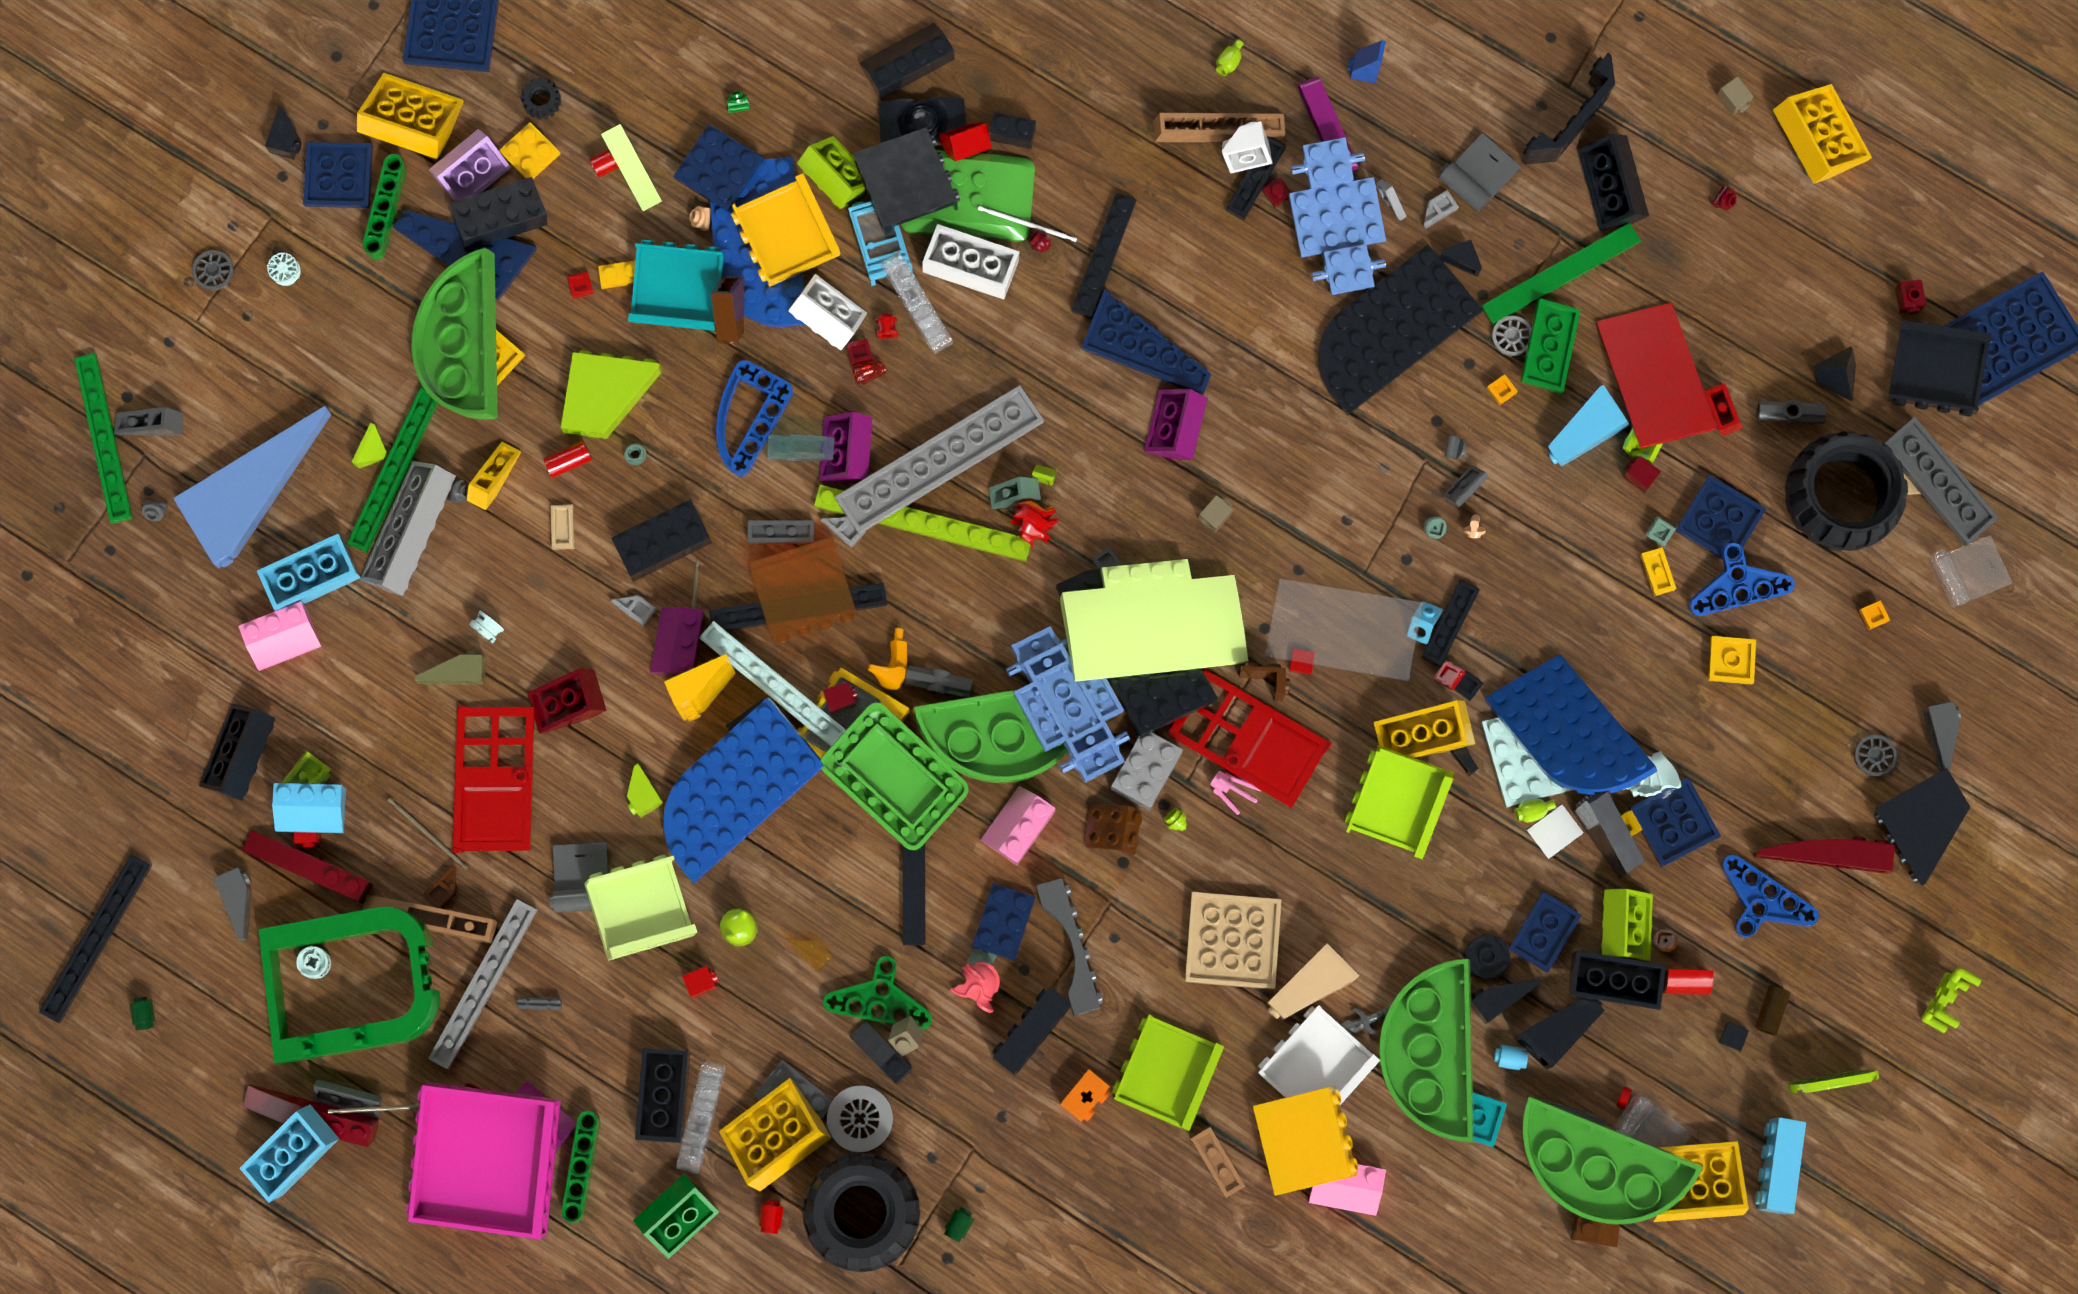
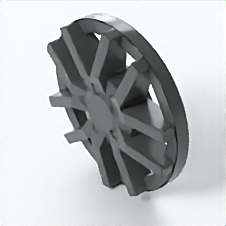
M210 250L197 257L193 264L192 273L195 281L203 289L218 291L227 286L231 281L234 267L231 259L225 253ZM214 254L218 255L217 262L213 261ZM210 255L209 262L203 260V258ZM222 257H224L228 262L221 263ZM199 262L205 264L204 268L198 267ZM230 266V270H222L223 267ZM197 270L203 272L199 277L197 276ZM229 274L226 280L222 276ZM206 276L208 277L204 283L200 282ZM220 277L223 283L218 285L216 279ZM211 281H213V283H214L215 286H208V285L210 284Z
M1870 735L1863 738L1857 744L1854 752L1858 768L1870 776L1887 774L1894 768L1897 761L1895 746L1889 739L1881 735ZM1873 739H1878V746H1874ZM1869 740L1870 747L1864 745L1863 743ZM1882 741L1886 742L1889 746L1882 748ZM1860 747L1867 750V753H1860ZM1891 749L1893 755H1885L1884 751ZM1859 756L1866 759L1861 763ZM1893 758L1891 765L1885 759ZM1867 762L1871 764L1868 770L1863 767ZM1880 763H1883L1887 768L1885 771H1882ZM1874 766L1879 773L1871 772Z

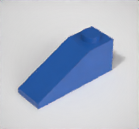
M1380 40L1356 51L1355 58H1350L1348 71H1352L1350 79L1376 84L1386 41Z

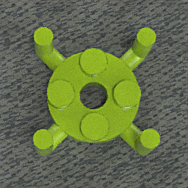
M1957 967L1952 974L1949 972L1944 973L1942 981L1935 991V998H1931L1928 1008L1921 1017L1924 1023L1942 1033L1946 1032L1948 1025L1956 1029L1960 1024V1020L1945 1013L1947 1003L1952 1004L1958 995L1956 990L1959 988L1966 992L1970 986L1969 983L1960 978L1977 987L1982 981L1980 977L1962 967Z

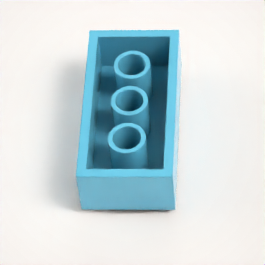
M339 534L257 570L275 611L300 601L303 604L308 603L361 578L345 541Z
M308 1105L297 1110L240 1167V1170L267 1202L270 1203L283 1196L339 1138L314 1108Z
M1779 1117L1769 1119V1123L1765 1124L1764 1136L1767 1137L1766 1146L1763 1145L1761 1151V1159H1764L1763 1168H1760L1758 1173V1181L1761 1182L1760 1191H1757L1755 1195V1204L1758 1205L1757 1210L1784 1215L1794 1214L1806 1122Z

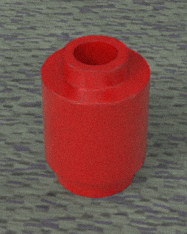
M766 1200V1204H761L760 1232L779 1233V1229L782 1228L784 1206L780 1205V1201Z

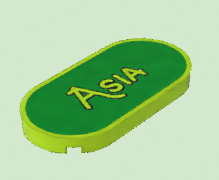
M1878 1069L1857 1070L1798 1080L1787 1085L1791 1094H1797V1090L1809 1093L1872 1082L1874 1079L1878 1080L1879 1073Z

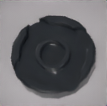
M1483 934L1475 937L1467 945L1465 959L1470 960V972L1474 976L1481 979H1493L1500 976L1508 967L1510 952L1506 943L1501 938Z

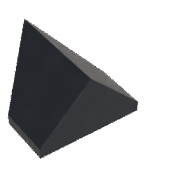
M1850 346L1818 363L1813 368L1817 384L1853 402L1856 361L1853 348Z

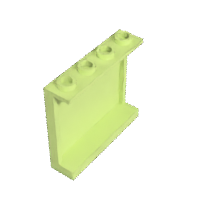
M660 855L653 858V861L645 863V860L638 861L627 869H624L623 866L616 867L610 870L611 873L605 875L602 872L590 875V879L584 883L608 961L690 938L697 933L695 924L691 925L672 865L674 856L666 857V855Z

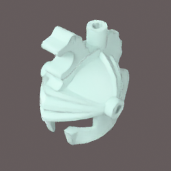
M1659 751L1653 753L1651 757L1648 756L1656 766L1657 772L1627 788V790H1630L1633 797L1637 795L1645 797L1654 796L1661 793L1665 788H1681V780L1674 766Z

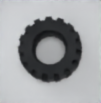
M537 78V81L534 79L530 80L531 83H526V88H523L521 91L524 109L531 117H537L540 120L542 117L549 119V115L553 117L555 115L554 112H558L559 106H561V96L557 86L546 78L544 80ZM541 91L547 92L550 95L548 103L537 106L532 102V98L536 93Z

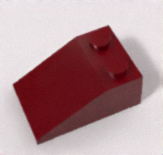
M578 668L527 692L531 707H535V721L539 734L588 720L607 711L597 676L593 669Z

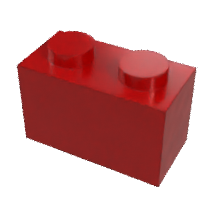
M1725 383L1704 391L1722 436L1743 429L1729 389Z

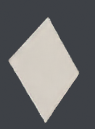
M1563 805L1556 808L1527 830L1548 859L1584 833Z

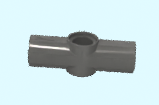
M1796 400L1788 402L1758 401L1756 409L1757 421H1776L1785 424H1793L1795 422L1823 424L1826 416L1825 404L1800 403ZM1786 409H1793L1796 416H1790Z
M910 665L908 666L905 678V685L926 689L928 692L945 696L949 694L962 698H970L974 683L973 679L951 675L948 671L940 669L928 670Z

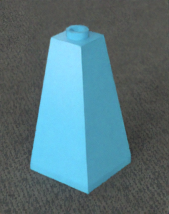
M1604 385L1597 389L1548 446L1551 451L1548 455L1554 464L1559 463L1561 466H1564L1630 426Z

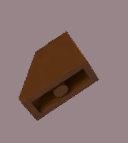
M1574 1217L1571 1240L1617 1247L1620 1225Z

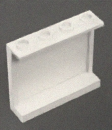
M1318 1005L1316 1009L1311 1006L1303 1015L1306 1020L1301 1025L1296 1023L1288 1032L1291 1037L1286 1042L1281 1040L1273 1049L1276 1052L1271 1059L1266 1057L1258 1065L1261 1069L1258 1073L1285 1098L1336 1086V1090L1341 1095V1105L1380 1060L1327 1014L1321 1006Z

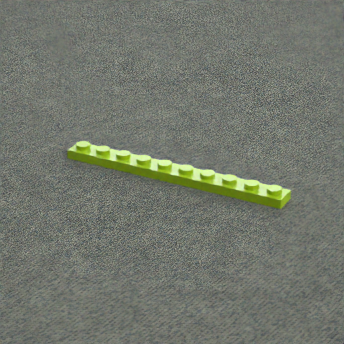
M820 485L814 507L845 515L835 500V496L844 491ZM908 507L902 508L878 523L1024 562L1027 561L1031 547L1029 543L1020 539V536Z

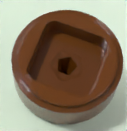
M1661 929L1654 936V944L1661 952H1671L1676 948L1678 938L1672 930Z

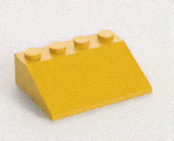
M383 73L357 113V132L438 159L448 142L464 100Z
M1832 84L1790 96L1773 109L1813 184L1830 179L1872 158Z
M727 654L664 681L683 720L693 721L701 716L700 713L709 707L736 673Z
M791 1078L719 1131L746 1184L758 1191H762L831 1139L824 1123Z
M1738 1141L1659 1147L1701 1164L1703 1168L1696 1182L1686 1195L1670 1209L1653 1217V1222L1744 1215L1749 1209Z

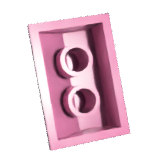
M301 601L238 626L245 646L258 671L322 647L307 606Z
M1018 786L981 841L1017 866L1051 819L1056 808L1038 795Z
M1358 1164V1176L1311 1187L1309 1203L1376 1216L1383 1191L1386 1170Z

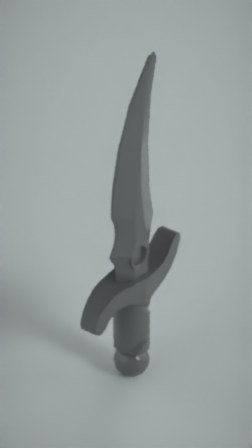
M1353 1008L1352 1012L1358 1014L1359 1018L1346 1020L1340 1025L1350 1034L1359 1033L1361 1029L1365 1028L1369 1034L1376 1035L1377 1031L1372 1030L1369 1024L1382 1019L1383 1016L1386 1017L1389 1009L1383 1008L1381 1011L1378 1010L1365 1015L1361 1010Z

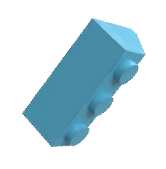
M274 783L272 807L275 831L344 833L346 788L343 785Z

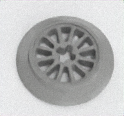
M853 1086L841 1091L831 1102L827 1113V1125L832 1138L841 1147L853 1152H866L881 1145L888 1137L893 1123L892 1109L887 1099L876 1089L867 1086ZM859 1099V1110L855 1108L854 1100ZM862 1100L869 1101V1103L866 1106V1108L862 1110ZM848 1103L852 1105L853 1113L845 1108ZM871 1104L876 1106L875 1110L866 1113ZM845 1110L851 1114V1117H841L842 1111ZM879 1112V1118H869L873 1113ZM857 1113L859 1115L863 1113L866 1115L864 1118L865 1124L858 1123L856 1125L854 1123ZM841 1120H851L849 1124L843 1127L841 1125ZM869 1121H879L878 1128L871 1125ZM854 1125L850 1133L846 1134L844 1129ZM867 1125L875 1130L872 1135L869 1134L866 1128ZM856 1128H858L857 1139L851 1137ZM861 1128H864L868 1136L867 1138L861 1139Z

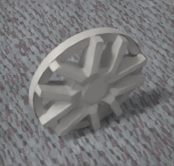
M1507 316L1499 320L1492 332L1495 348L1502 354L1509 356L1523 354L1527 351L1528 344L1525 347L1522 341L1529 340L1531 326L1526 320L1518 316ZM1512 320L1517 321L1516 327L1511 326ZM1508 321V327L1502 325V323ZM1520 322L1523 323L1526 326V328L1519 329ZM1499 327L1500 329L1504 330L1505 333L1503 334L1497 332L1496 330ZM1523 332H1529V336H1522ZM1496 336L1501 337L1503 339L1497 342ZM1506 342L1508 345L1503 349L1500 345ZM1516 344H1519L1522 350L1518 351ZM1512 346L1514 352L1507 351V349Z

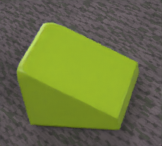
M1036 465L1032 478H1037L1038 482L1052 486L1057 470Z

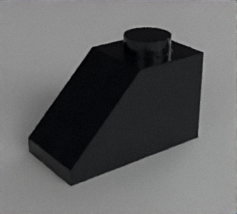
M278 107L265 147L269 153L294 160L295 155L299 154L302 142L283 107Z

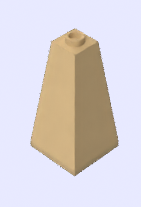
M1327 943L1267 1003L1270 1007L1268 1012L1275 1019L1280 1017L1284 1020L1351 984L1359 975Z

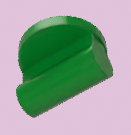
M742 91L731 92L730 96L726 98L729 113L750 110L748 96L743 94Z

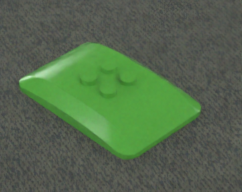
M936 150L937 153L941 152L945 164L942 166L944 170H948L951 175L952 183L950 185L952 189L956 188L960 197V201H957L958 210L955 211L954 207L950 206L901 224L904 231L933 235L937 224L981 239L1021 242L1027 239L1030 227L985 211H980L978 206L1031 222L1035 165L1030 159L978 153L958 161H953L944 150Z
M871 703L820 759L826 765L821 770L877 823L909 850L919 849L963 801L969 790L968 784L963 778L942 761L935 752L881 703Z

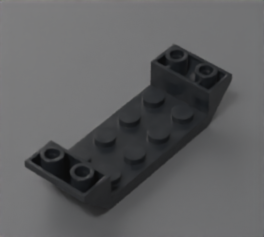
M1607 53L1604 58L1600 56L1593 64V68L1589 73L1591 78L1588 84L1595 88L1590 100L1587 98L1584 101L1577 115H1573L1570 118L1563 132L1560 131L1553 140L1542 132L1537 138L1533 136L1523 152L1525 156L1522 162L1525 165L1556 162L1608 100L1615 86L1612 55L1610 53Z

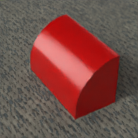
M973 122L940 134L942 146L953 161H958L992 148L986 123Z
M1668 969L1665 971L1664 994L1710 995L1713 987L1714 970Z

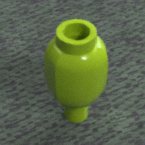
M1236 40L1233 46H1228L1221 52L1216 60L1217 73L1227 76L1228 73L1236 69L1241 60L1240 49L1243 46L1242 41Z
M1538 798L1521 802L1518 808L1514 809V814L1517 821L1533 822L1543 818L1548 810L1555 809L1556 804L1554 800L1544 802Z

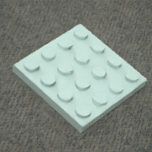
M1499 718L1481 722L1505 808L1519 805L1521 802L1530 799H1541L1574 790L1567 787L1562 788L1552 782Z

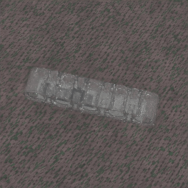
M897 252L880 262L885 274L932 353L935 355L952 345L953 341L903 255Z
M707 1060L702 1062L676 1168L696 1174H699L701 1171L726 1071V1065Z

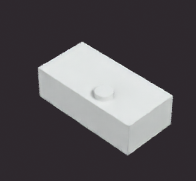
M937 224L923 260V272L1005 299L1019 262V251Z

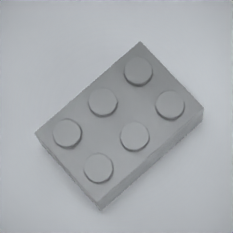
M1152 732L1141 738L1139 737L1113 782L1111 790L1150 811L1182 755L1183 749Z

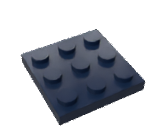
M708 124L673 177L676 181L729 212L764 159L761 155Z
M307 142L303 205L305 207L370 208L373 145L371 143Z
M1709 475L1675 532L1722 559L1721 549L1724 544L1734 542L1742 548L1744 547L1766 508ZM1735 546L1729 547L1727 556L1729 558L1737 556V548Z
M1689 777L1681 781V788H1667L1661 793L1651 796L1629 808L1630 811H1633L1643 830L1641 832L1660 867L1721 837Z

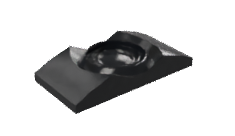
M935 97L925 100L902 98L880 102V144L925 127L929 135H934L936 143H941L940 134L966 125L964 99Z

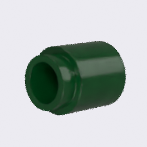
M147 997L134 998V1003H130L129 1006L132 1025L135 1026V1031L154 1028L153 1001L148 1000Z
M960 1207L959 1210L954 1209L944 1227L946 1229L944 1235L960 1243L975 1220L971 1218L973 1213L963 1207Z

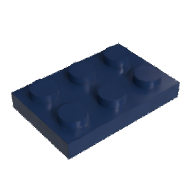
M993 883L972 948L1015 962L1036 897Z
M1542 892L1510 945L1509 950L1548 973L1582 915Z

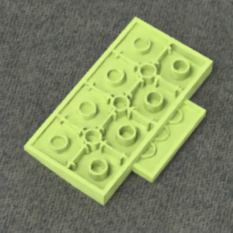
M1188 559L1102 567L1103 588L1062 592L1060 604L1074 682L1248 663L1235 575L1192 579Z

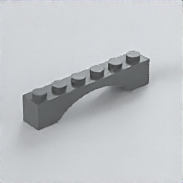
M1060 878L1036 885L1042 909L1062 926L1072 945L1075 972L1068 992V998L1074 1017L1100 1010L1099 1004H1102L1103 1000L1100 990L1095 991L1093 982L1097 980L1094 969H1089L1087 961L1090 960L1087 947L1083 948L1080 939H1083L1084 936L1081 926H1076L1074 920L1075 917H1078L1075 905H1070L1068 896L1071 895L1068 882L1063 883V879Z

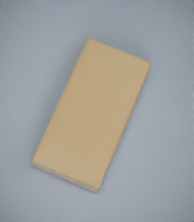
M573 504L551 505L553 550L575 549Z

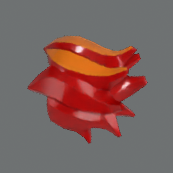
M1021 500L1015 504V507L1019 510L1014 514V518L1010 523L1019 525L1020 539L1029 543L1032 548L1034 547L1033 540H1042L1045 543L1051 540L1047 531L1053 529L1052 526L1059 521L1058 518H1050L1056 512V509L1052 506L1045 509L1032 500Z

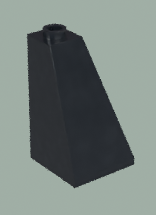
M1581 998L1517 1034L1514 1039L1546 1070L1555 1066L1605 1011L1601 1007L1603 1003L1600 1000Z

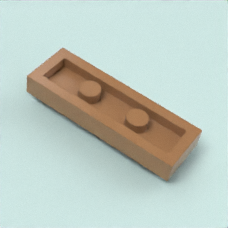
M1211 1127L1191 1138L1225 1198L1245 1187Z

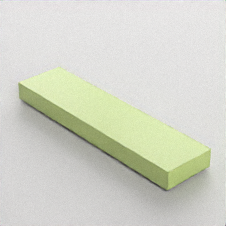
M621 124L602 133L601 136L642 211L662 202Z

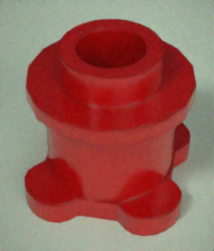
M891 313L880 314V317L875 320L878 323L877 339L897 338L898 330H896L895 326L897 318L893 317Z

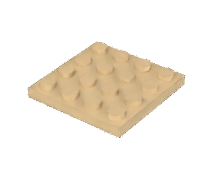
M1192 892L1185 982L1275 990L1282 899Z

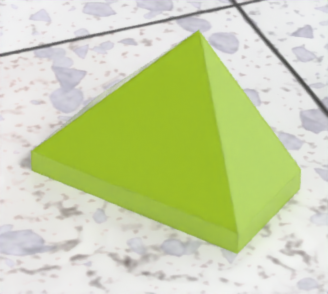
M370 423L352 460L355 467L359 469L387 459L388 456L380 432L375 424Z

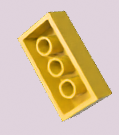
M1461 700L1374 722L1379 746L1415 759L1475 744L1466 703Z

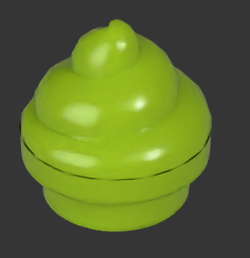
M1175 808L1164 818L1169 829L1175 831L1186 830V814L1182 810L1179 811Z

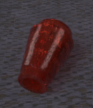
M883 361L857 364V367L852 368L857 384L862 383L865 385L886 374Z

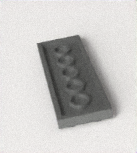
M1916 417L1908 420L1882 444L1883 446L1887 444L1893 450V456L1897 461L1900 460L1904 467V474L1964 546L1973 542L1999 518Z

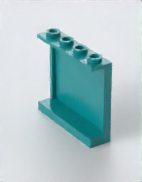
M641 240V244L635 243L637 251L631 313H629L628 322L716 331L711 292L722 278L725 253L719 252L718 247L706 246V250H697L698 245L685 244L684 248H677L676 243L663 242V246L654 245L655 241Z

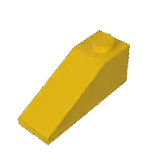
M501 442L469 483L467 501L486 510L498 495L521 451Z

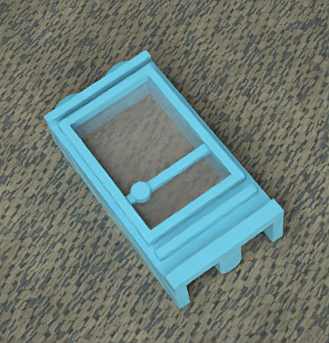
M871 201L867 203L857 202L848 208L871 286L876 285L875 280L883 277L891 280L887 270L899 262L903 264L909 275L913 274L912 265L899 225L892 227L893 233L885 236Z

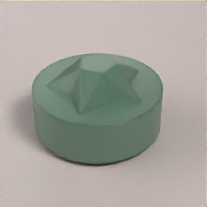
M1432 516L1425 521L1423 529L1428 537L1439 539L1446 533L1447 525L1442 518Z

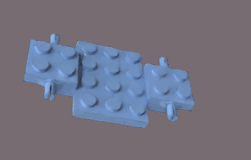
M1346 137L1303 145V164L1291 166L1292 175L1305 172L1309 190L1288 194L1300 257L1304 258L1322 254L1324 270L1312 272V280L1326 279L1330 287L1331 296L1375 287L1372 276L1373 270L1386 268V264L1384 263V258L1371 261L1367 245L1386 242L1374 177L1353 181L1352 164L1365 161L1364 153L1351 155L1347 147Z
M1051 626L1011 645L1017 663L1006 668V671L1010 677L1022 671L1030 684L1014 691L1013 695L1043 750L1046 752L1064 743L1070 760L1059 765L1061 772L1064 774L1075 768L1081 775L1084 783L1125 762L1119 751V745L1130 740V738L1127 736L1126 731L1114 737L1105 722L1123 713L1124 709L1106 678L1074 682L1071 660L1066 651V648H1068L1067 638L1061 641L1054 634Z

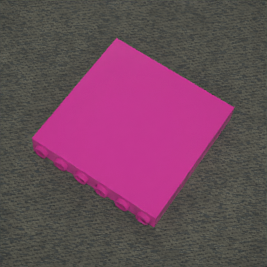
M431 1082L422 1085L418 1092V1101H420V1110L416 1114L418 1129L413 1139V1145L416 1149L415 1156L411 1160V1169H413V1178L409 1182L411 1197L406 1207V1213L409 1215L408 1222L539 1240L547 1236L561 1099Z

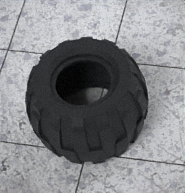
M849 1154L825 1165L816 1174L804 1197L803 1225L805 1226L810 1243L823 1259L847 1271L867 1272L890 1265L909 1248L919 1227V1198L908 1175L890 1160L874 1154ZM857 1185L869 1186L878 1191L885 1201L887 1210L882 1228L873 1236L864 1239H855L847 1236L838 1228L834 1219V1205L839 1195L849 1187Z

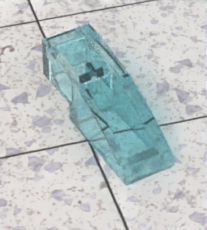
M791 434V436L769 435L767 460H833L835 437Z

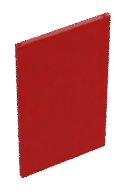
M1672 302L1596 322L1640 449L1717 429Z

